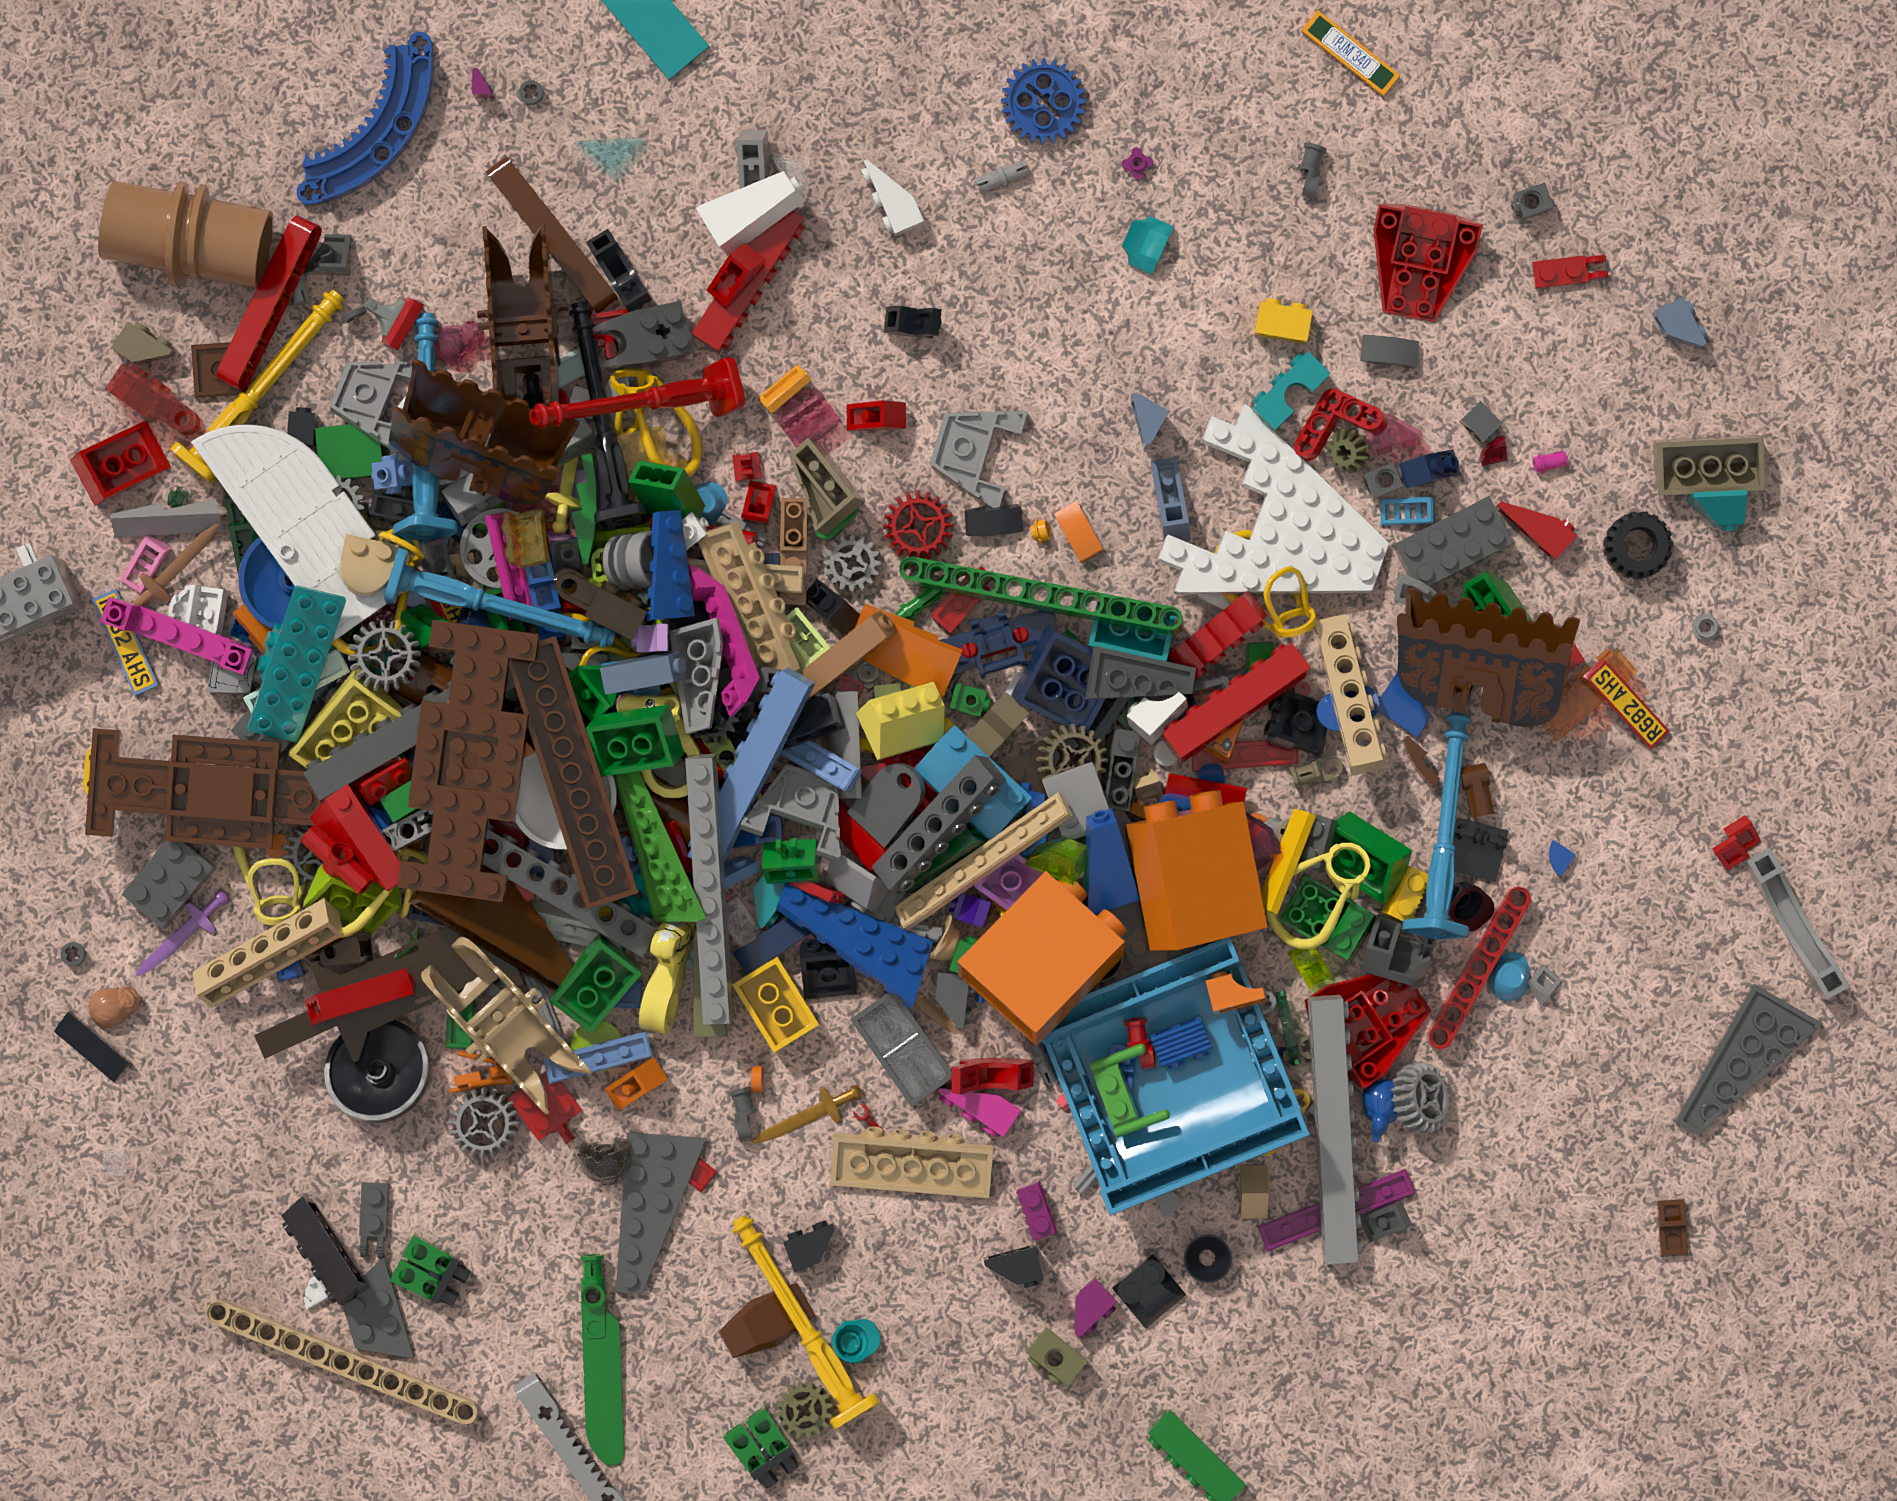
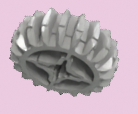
M380 620V628L376 629L374 622H370V632L362 627L360 631L364 637L362 638L359 635H354L353 640L359 645L350 644L349 650L357 652V654L348 656L349 661H357V663L350 666L351 671L360 669L355 678L360 680L365 676V687H368L371 681L375 682L374 691H378L379 684H384V692H389V684L393 683L395 690H399V680L407 685L409 681L405 675L407 674L410 677H415L416 672L410 667L418 668L420 666V662L412 660L421 656L420 651H412V649L419 646L418 641L409 643L414 634L409 632L404 636V625H401L398 631L394 630L395 621H391L390 628H385V620ZM379 636V647L376 650L369 651V653H362L365 645L371 639ZM387 636L399 640L406 651L391 648ZM383 643L385 644V650L388 651V654H392V656L388 657V661L386 662V669L384 668V662L381 661V658H377V656L381 655V651L383 650ZM400 659H407L402 670L390 676V665L393 662L400 661ZM363 661L378 664L382 676L370 672Z
M1417 1062L1402 1067L1401 1071L1396 1072L1397 1078L1392 1080L1395 1087L1391 1089L1393 1093L1391 1101L1395 1105L1393 1111L1398 1113L1397 1121H1402L1403 1128H1408L1410 1133L1423 1135L1440 1130V1127L1446 1124L1445 1119L1450 1117L1448 1109L1452 1107L1449 1103L1451 1096L1447 1091L1449 1085L1444 1083L1445 1076H1440V1070L1435 1069L1432 1064Z
M482 1087L480 1096H478L476 1088L471 1089L473 1097L471 1099L468 1094L463 1093L462 1098L465 1103L463 1104L456 1100L454 1104L460 1108L459 1111L450 1110L449 1112L452 1116H457L456 1120L448 1121V1125H456V1129L449 1131V1135L453 1136L458 1133L460 1138L456 1139L453 1143L458 1145L463 1141L465 1143L461 1148L463 1153L469 1147L472 1148L470 1157L474 1158L479 1150L481 1159H485L487 1156L486 1151L489 1150L491 1157L494 1158L497 1156L495 1148L504 1153L506 1152V1148L503 1145L504 1142L510 1146L514 1144L508 1138L509 1135L518 1136V1132L511 1130L512 1126H519L520 1121H512L511 1117L519 1113L516 1110L509 1111L508 1108L514 1105L512 1101L506 1105L503 1103L507 1097L505 1093L499 1099L496 1098L498 1090L495 1088L491 1091L490 1096L487 1095V1087ZM488 1101L499 1108L486 1114L477 1107L475 1102ZM469 1108L474 1122L464 1132L462 1119L465 1111ZM504 1114L505 1129L499 1138L494 1129V1123L497 1118ZM495 1115L487 1124L489 1130H484L483 1127L473 1132V1129L480 1123L479 1116H483L484 1119L486 1116L489 1118ZM476 1133H484L493 1144L479 1145L472 1142L469 1138Z

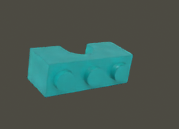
M1309 351L1304 356L1299 353L1289 363L1292 368L1286 374L1281 371L1270 382L1273 385L1272 389L1267 394L1264 391L1260 392L1252 401L1255 404L1252 410L1274 431L1294 412L1285 401L1284 394L1286 389L1293 385H1299L1312 394L1331 374Z

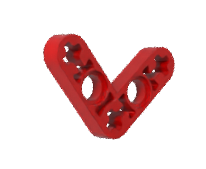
M1328 389L1321 395L1299 434L1294 450L1305 461H1312L1321 453L1339 419L1372 434H1379L1387 427L1388 418L1386 414L1375 406L1340 390ZM1331 399L1338 400L1336 404L1329 403ZM1359 405V413L1354 417H1349L1348 412L1350 408ZM1326 410L1328 413L1330 412V416L1325 414L1323 411ZM1368 415L1374 419L1378 418L1379 420L1377 423H1371L1366 419V416ZM1320 419H1326L1325 427L1322 430L1316 431V423ZM1313 433L1318 438L1315 439L1313 436L1311 437L1310 434ZM1305 445L1312 446L1310 450L1303 449Z

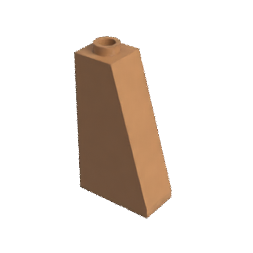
M881 611L871 615L800 671L801 675L816 682L809 698L831 687L897 631L893 627L892 620Z

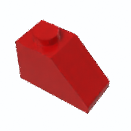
M881 400L846 404L847 431L906 429V402Z

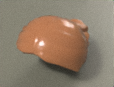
M124 986L120 989L104 988L98 990L91 997L88 1005L90 1016L96 1024L103 1028L115 1027L138 1009L140 996L131 986Z

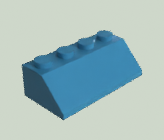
M954 725L932 747L915 769L919 772L922 779L939 794L974 755L988 756ZM990 757L988 758L1007 781L1001 786L1000 792L983 805V810L969 820V823L988 841L1002 832L1027 807L1032 799ZM976 784L974 785V788H973L974 793L976 792V789H977ZM959 802L957 803L956 811L959 810Z

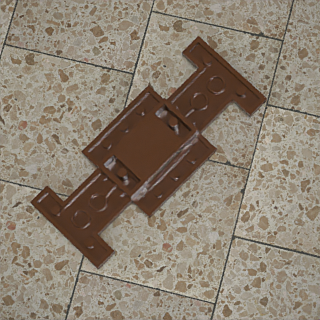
M93 728L85 835L113 837L115 810L167 815L165 841L273 849L275 823L314 826L310 817L327 797L322 800L318 799L304 775L305 771L279 769L281 742L173 734L171 761L119 757L121 730ZM353 782L349 783L354 788Z

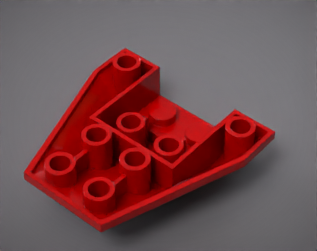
M1379 204L1373 232L1382 311L1435 322L1478 250L1483 224L1456 214L1406 204Z
M1372 974L1326 985L1309 996L1340 995L1343 998V1002L1348 1003L1349 1016L1344 1018L1345 1028H1349L1350 1044H1346V1055L1350 1054L1352 1069L1347 1071V1075L1351 1081L1362 1089H1365L1387 1073L1431 1012L1430 1007L1418 989L1411 991V985ZM1306 998L1304 1001L1309 1019L1308 998Z

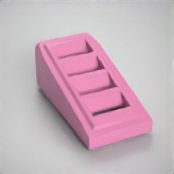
M153 535L145 536L120 581L139 594H142L146 590L145 585L142 583L139 586L129 580L128 577L132 572L139 577L144 573L136 568V565L140 564L149 570L146 575L154 578L172 550V547ZM151 547L159 552V554L157 555L147 548ZM146 555L154 560V563L150 564L142 559V556Z

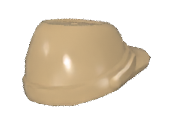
M949 914L939 926L943 928L944 934L939 943L933 942L928 957L931 960H951L955 955L960 939V930L954 926L952 915Z

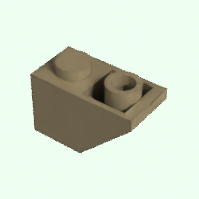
M138 321L135 325L127 322L111 346V349L136 365L170 358L176 353L170 349L172 343L161 336L157 340L148 335L150 329Z

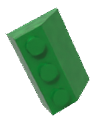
M1349 811L1337 819L1331 847L1335 844L1353 843L1366 851L1370 859V869L1364 882L1360 884V890L1385 904L1406 874L1413 850ZM1350 849L1340 850L1331 863L1334 872L1344 879H1355L1365 869L1362 857L1356 851Z

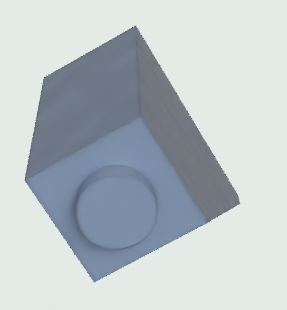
M682 651L628 658L600 668L605 694H612L672 683L686 678V663L683 659Z

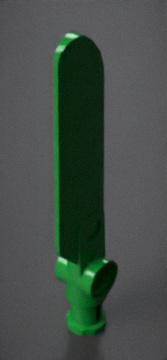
M604 1254L580 1255V1260L583 1261L581 1311L586 1435L590 1447L596 1456L606 1465H616L623 1460L624 1456L620 1324L606 1309L605 1277L602 1276ZM591 1263H593L594 1274H592ZM592 1288L597 1289L601 1294V1298L598 1301H590L586 1297V1292Z

